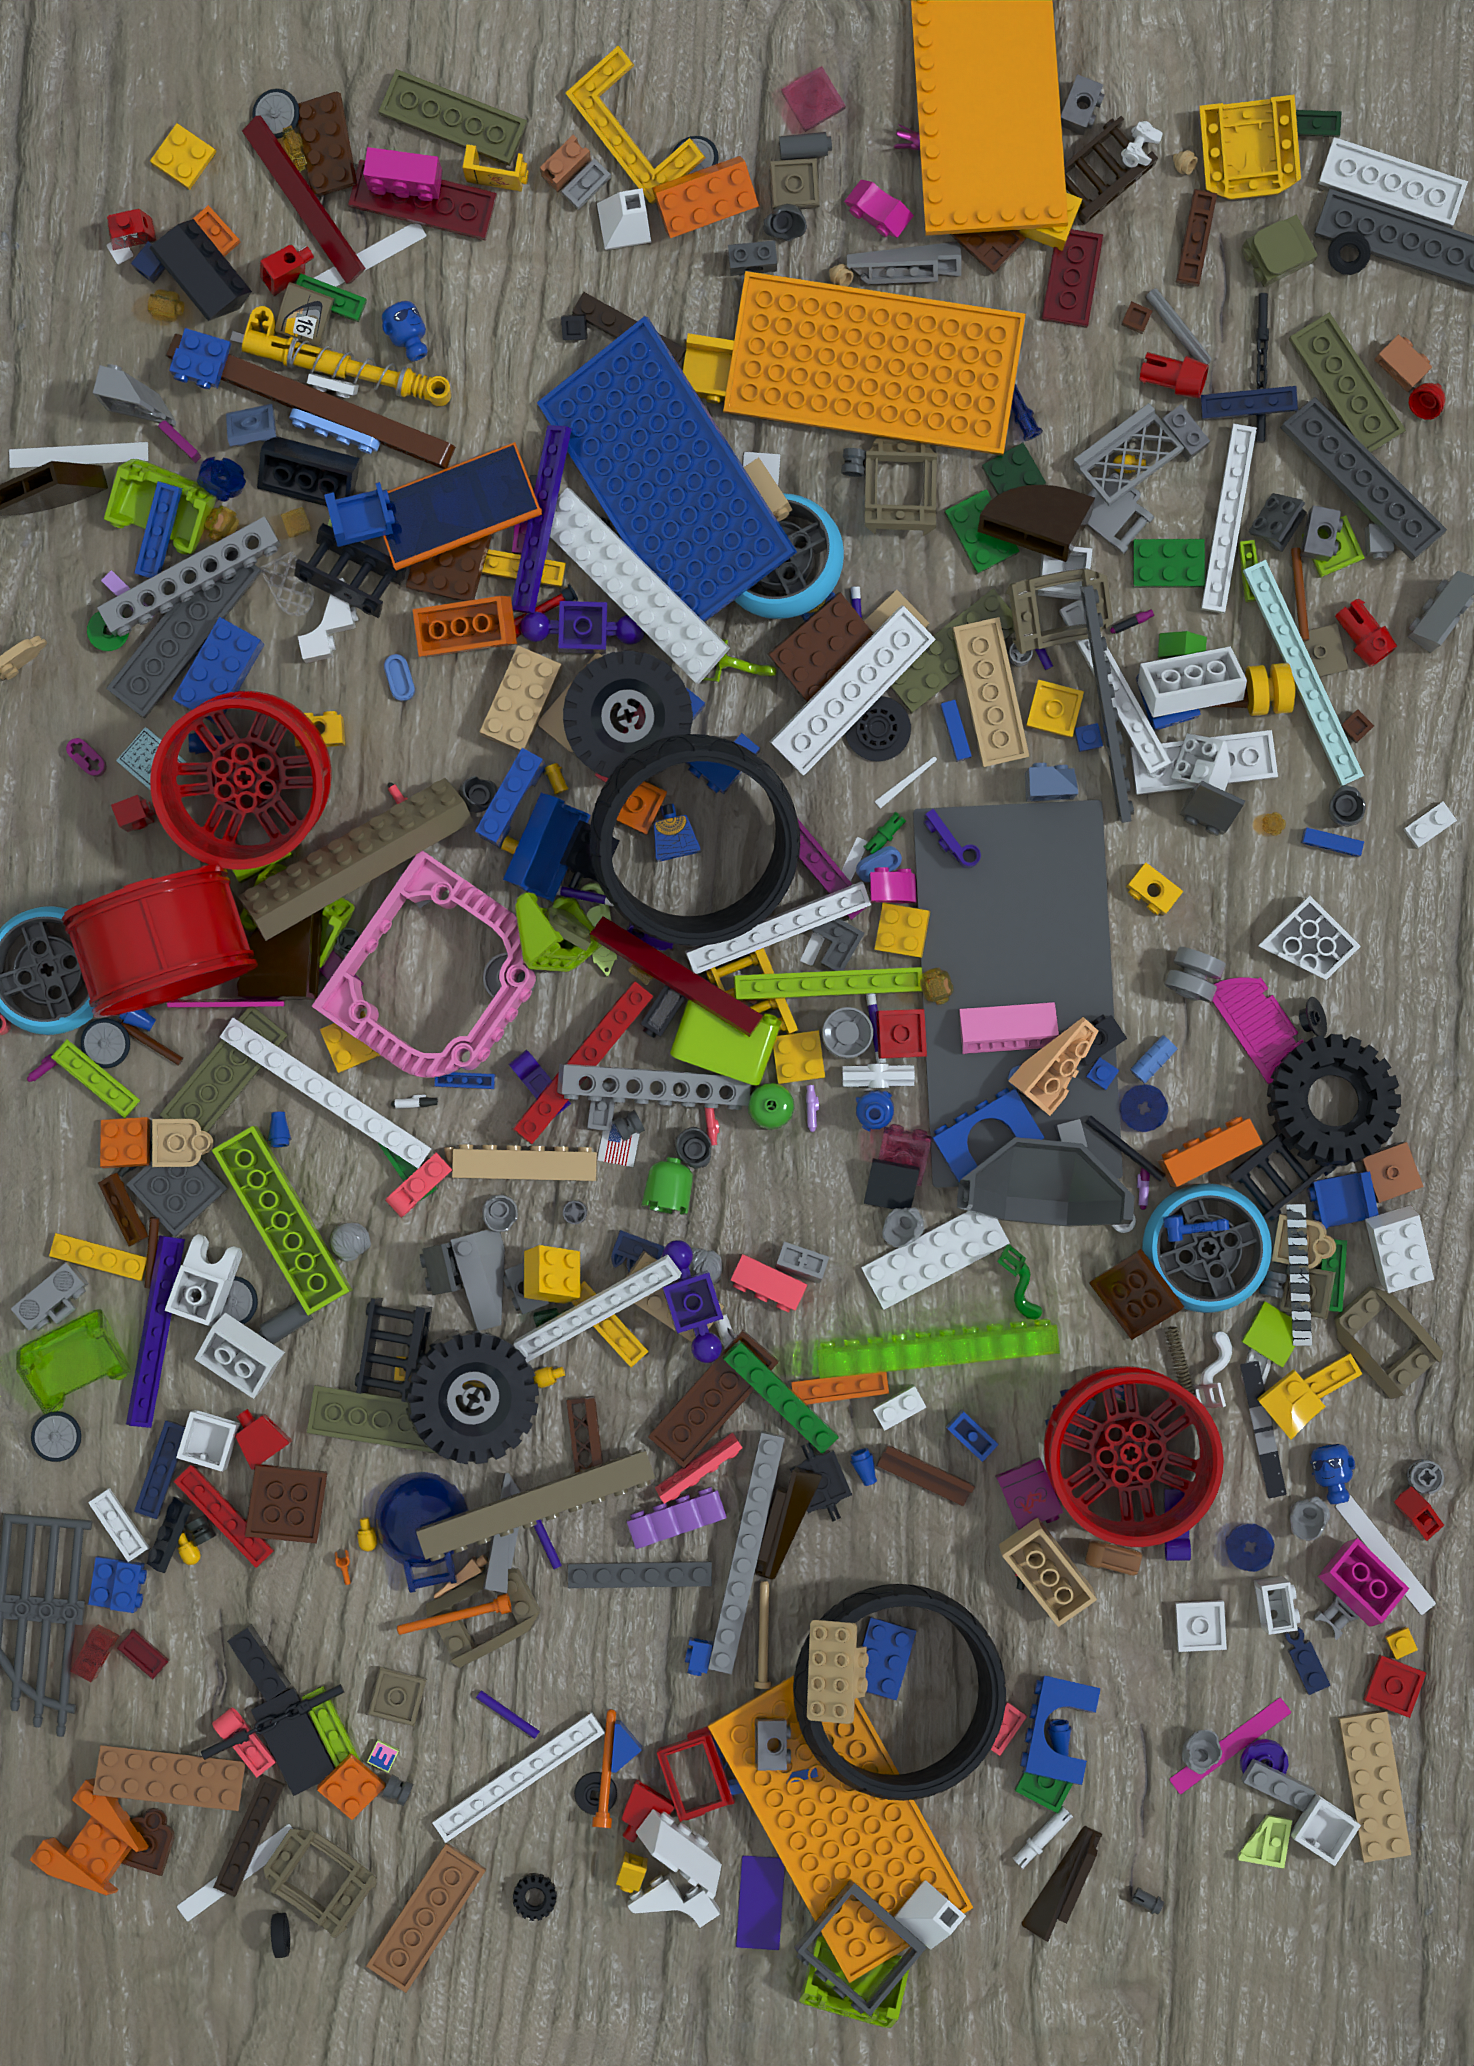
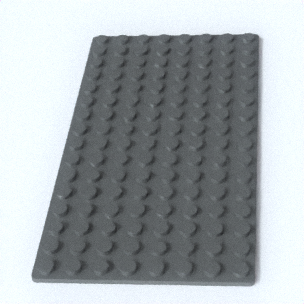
M1100 800L915 809L913 812L918 909L930 911L921 967L927 1048L926 1070L932 1183L936 1188L958 1187L959 1183L932 1140V1137L936 1136L934 1131L945 1124L948 1128L956 1124L954 1119L965 1112L968 1115L976 1112L975 1106L987 1100L991 1103L996 1100L995 1094L1003 1089L1008 1088L1009 1091L1015 1089L1008 1081L1010 1070L1022 1065L1042 1049L963 1054L960 1034V1009L1055 1002L1059 1035L1082 1017L1092 1025V1021L1103 1014L1105 1017L1112 1015L1114 1018L1103 805ZM932 809L936 811L961 847L974 845L980 850L981 858L974 867L964 868L953 854L951 855L949 851L944 852L938 843L940 838L936 832L931 833L924 824L926 820L924 816ZM970 850L963 852V859L966 862L971 863L975 861L976 856L974 852ZM941 974H944L943 980L948 979V987L951 989L949 994L945 989L944 983L939 979ZM1099 1032L1093 1041L1095 1045H1100L1103 1041V1036ZM1116 1047L1102 1055L1101 1058L1117 1068ZM1080 1060L1076 1068L1079 1072L1076 1078H1071L1066 1088L1069 1090L1066 1098L1051 1116L1018 1089H1015L1043 1134L1044 1139L1042 1140L1059 1141L1055 1125L1080 1119L1088 1146L1086 1148L1117 1179L1123 1176L1122 1151L1085 1123L1091 1115L1121 1138L1117 1075L1108 1088L1104 1090L1085 1077L1096 1060L1086 1066ZM988 1118L977 1122L971 1128L968 1134L967 1145L971 1156L977 1166H979L1011 1141L1014 1136L1004 1123Z

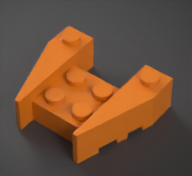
M95 1778L85 1780L72 1799L73 1802L90 1814L91 1818L70 1848L65 1847L56 1838L45 1839L32 1855L30 1861L47 1875L107 1896L117 1893L119 1890L109 1880L130 1850L133 1849L136 1852L147 1850L149 1846L140 1832H137L131 1823L130 1816L122 1809L117 1797L93 1795Z

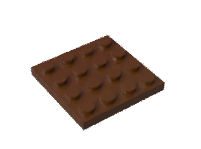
M838 592L767 655L803 699L808 702L874 633L843 594Z

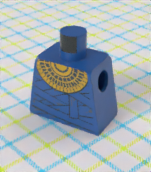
M674 804L661 806L663 820L654 822L657 862L701 853L699 843L687 815L677 816Z

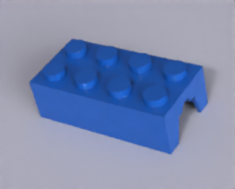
M219 617L172 699L179 705L193 710L213 697L239 691L265 644L257 637ZM223 709L224 715L228 709ZM211 716L205 717V719L216 725Z
M541 792L503 880L529 893H534L537 897L553 902L568 867L560 864L563 854L579 820L588 823L591 815L564 804L565 801Z

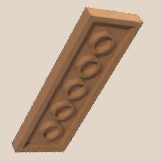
M100 1745L93 1795L239 1811L245 1762L215 1758L204 1760L203 1757Z
M446 1842L366 1967L407 1993L485 1873L486 1868Z

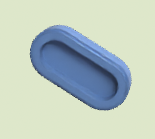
M391 655L384 663V670L391 693L399 701H408L415 693V686L408 663L401 655Z
M884 847L862 859L856 866V873L862 881L870 882L869 874L870 872H875L874 868L888 867L889 872L899 867L902 856L895 847Z

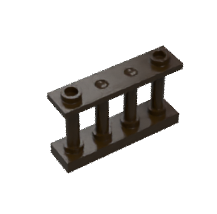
M1122 116L1117 120L1113 118L1103 126L1104 131L1064 164L1066 190L1071 195L1082 198L1081 212L1078 219L1084 225L1153 168L1158 160V157L1151 151L1147 155L1152 159L1149 165L1145 166L1138 163L1137 166L1132 167L1128 171L1123 169L1104 148L1102 143L1111 135L1123 149H1126L1130 143L1128 138L1119 129L1124 121ZM1093 150L1117 176L1115 178L1117 181L1111 186L1109 184L1106 185L1084 160ZM1077 166L1099 191V196L1094 201L1088 200L1066 175L1073 167Z

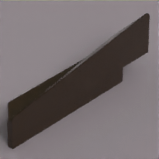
M796 1467L792 1471L788 1489L780 1487L777 1490L757 1560L758 1568L756 1575L768 1579L776 1578L821 1481L822 1476L820 1474Z
M1087 1826L1081 1829L1021 1924L1024 1928L1048 1942L1057 1919L1067 1924L1098 1852L1096 1847L1102 1837V1833Z

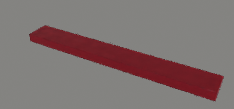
M261 115L255 116L242 130L243 134L346 284L352 283L366 268Z
M602 916L589 934L591 939L748 1037L752 1035L763 1019V1015L604 916Z

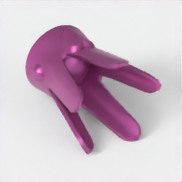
M898 124L912 133L897 131L896 135L913 143L896 144L894 148L920 151L919 132Z

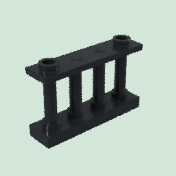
M322 523L318 529L316 543L319 544L318 548L308 563L300 559L296 561L294 576L304 583H309L361 609L368 615L379 618L383 606V601L379 599L390 582L398 585L402 583L407 567L396 571L393 568L390 556L362 542L338 547L333 528ZM327 550L341 555L329 574L316 568ZM351 560L360 565L361 568L349 585L338 579V576L348 561ZM370 571L382 576V579L371 595L359 590L360 585Z
M1280 1133L1254 1152L1226 1177L1231 1183H1236L1237 1181L1240 1184L1243 1183L1265 1210L1262 1214L1264 1219L1272 1221L1282 1213L1280 1208L1323 1173L1327 1176L1337 1167L1334 1164H1330L1327 1167L1320 1165L1317 1170L1309 1175L1290 1150L1282 1143L1285 1137ZM1274 1151L1277 1154H1281L1302 1180L1292 1190L1269 1163L1268 1156ZM1256 1166L1265 1172L1283 1194V1197L1274 1205L1250 1178L1251 1174L1249 1172Z
M371 1298L366 1307L368 1320L360 1371L355 1377L356 1393H366L369 1391V1387L400 1392V1395H402L401 1401L406 1402L405 1388H409L410 1382L407 1381L411 1369L415 1370L418 1363L416 1360L421 1353L426 1352L432 1307L426 1305L416 1306V1310L412 1312L382 1306L383 1298ZM380 1316L411 1321L413 1324L412 1333L404 1335L378 1330ZM376 1340L405 1344L410 1348L409 1355L406 1359L375 1354ZM373 1363L403 1368L406 1371L405 1381L400 1383L371 1377Z

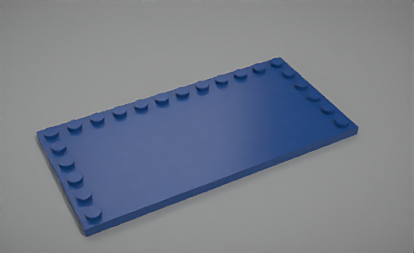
M644 316L537 402L550 425L571 428L567 452L624 543L704 622L797 553L648 317Z

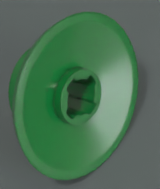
M96 612L90 618L87 625V635L92 645L102 651H113L123 646L128 639L129 633L124 636L106 635L107 625L100 612Z

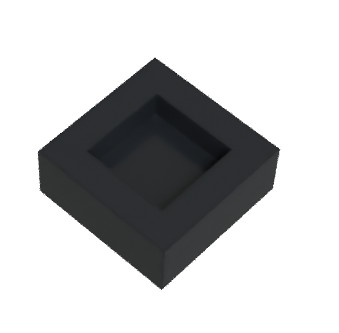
M586 314L561 316L563 340H586L588 338Z

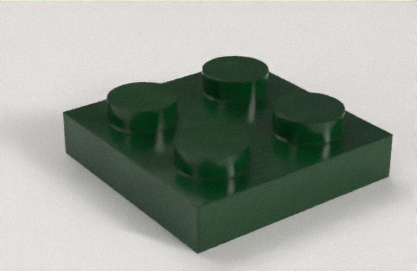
M1024 442L1006 451L1003 456L999 455L982 465V469L997 495L1021 486L1046 485V481Z

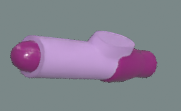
M1142 1167L1140 1174L1137 1175V1188H1139L1138 1205H1140L1141 1210H1145L1148 1206L1150 1174Z

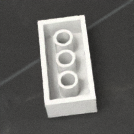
M1231 646L1141 663L1138 677V685L1153 717L1243 700L1247 679Z

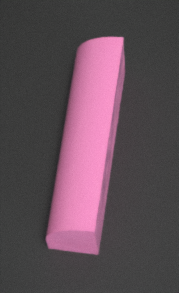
M1055 1002L960 1009L959 1012L963 1054L1039 1049L1045 1047L1059 1036Z

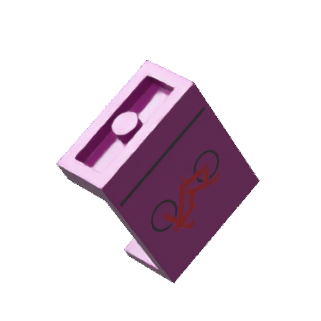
M1039 1457L995 1475L1018 1530L1037 1517L1041 1522L1046 1521V1523H1051L1060 1518L1059 1514H1062L1063 1510Z

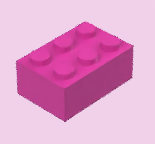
M367 147L363 176L368 189L375 194L384 195L386 192L395 193L396 196L408 198L411 195L418 196L419 199L424 201H432V198L439 199L443 171L437 156Z
M1358 1538L1345 1542L1318 1575L1369 1627L1383 1623L1410 1589Z

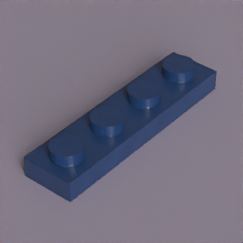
M1297 386L1201 395L1202 419L1210 420L1298 411Z
M169 1420L165 1421L134 1512L154 1519L159 1518L179 1460L176 1457L186 1426Z

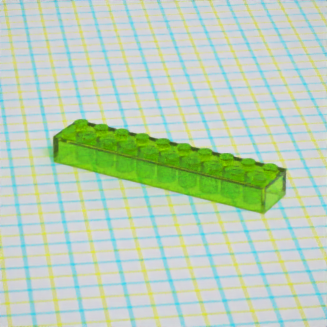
M1047 1318L1036 1319L1034 1324L1027 1325V1322L1024 1321L1010 1322V1327H1003L1000 1323L986 1325L987 1329L979 1330L977 1326L963 1327V1332H955L953 1328L941 1329L939 1334L931 1335L929 1331L915 1332L916 1337L908 1338L904 1333L891 1335L892 1339L883 1340L882 1336L868 1337V1342L860 1343L858 1339H846L844 1344L835 1345L834 1341L820 1342L821 1347H816L818 1375L822 1379L1059 1354L1057 1324Z

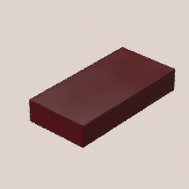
M135 1629L117 1647L120 1652L152 1680L170 1661Z

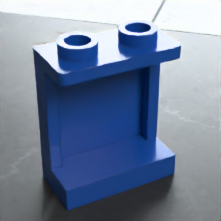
M380 482L375 483L377 489L374 491L335 500L334 492L324 495L338 547L393 534L391 524H395L392 509L387 510L386 504H390L387 489L382 490Z

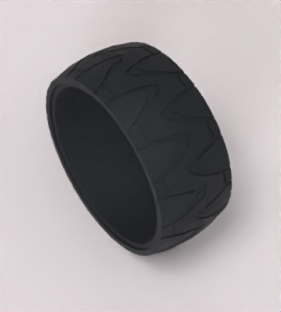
M686 734L667 737L650 743L629 756L616 768L606 781L595 803L590 825L589 845L591 861L597 881L606 898L626 921L638 930L661 941L685 946H704L705 944L712 945L729 941L747 933L763 922L779 905L787 893L797 869L800 854V829L796 810L788 790L776 772L763 759L757 757L755 753L742 745L721 737L705 734ZM708 761L731 766L759 783L766 791L773 808L776 827L775 843L770 862L764 874L744 897L736 903L714 913L698 916H679L658 911L644 904L624 887L614 872L612 863L613 830L626 800L646 779L673 765L685 762Z
M909 1584L880 1585L858 1591L834 1605L820 1620L856 1623L861 1618L882 1609L909 1606L938 1612L958 1629L966 1640L976 1664L979 1686L978 1699L968 1730L960 1742L945 1757L924 1769L895 1775L870 1772L842 1758L829 1742L822 1722L811 1721L807 1718L810 1633L801 1648L796 1663L793 1683L795 1712L802 1735L821 1765L836 1779L859 1792L877 1798L899 1801L917 1800L933 1796L950 1789L968 1777L991 1750L996 1740L995 1738L999 1734L1006 1706V1682L1003 1665L993 1640L987 1635L988 1633L974 1615L954 1599L930 1588Z

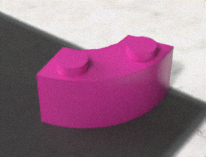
M862 179L844 201L850 207L849 212L857 219L863 218L884 237L890 235L898 238L914 216L900 200L885 193L874 182Z
M888 867L874 868L875 872H870V903H917L916 875L911 873V869H897V872H889Z

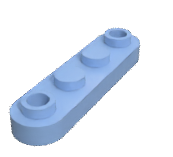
M293 408L289 419L293 421L292 425L304 430L306 427L314 429V433L325 438L328 435L333 436L338 443L349 446L350 443L357 445L360 451L371 454L372 451L377 452L381 443L371 436L299 409Z

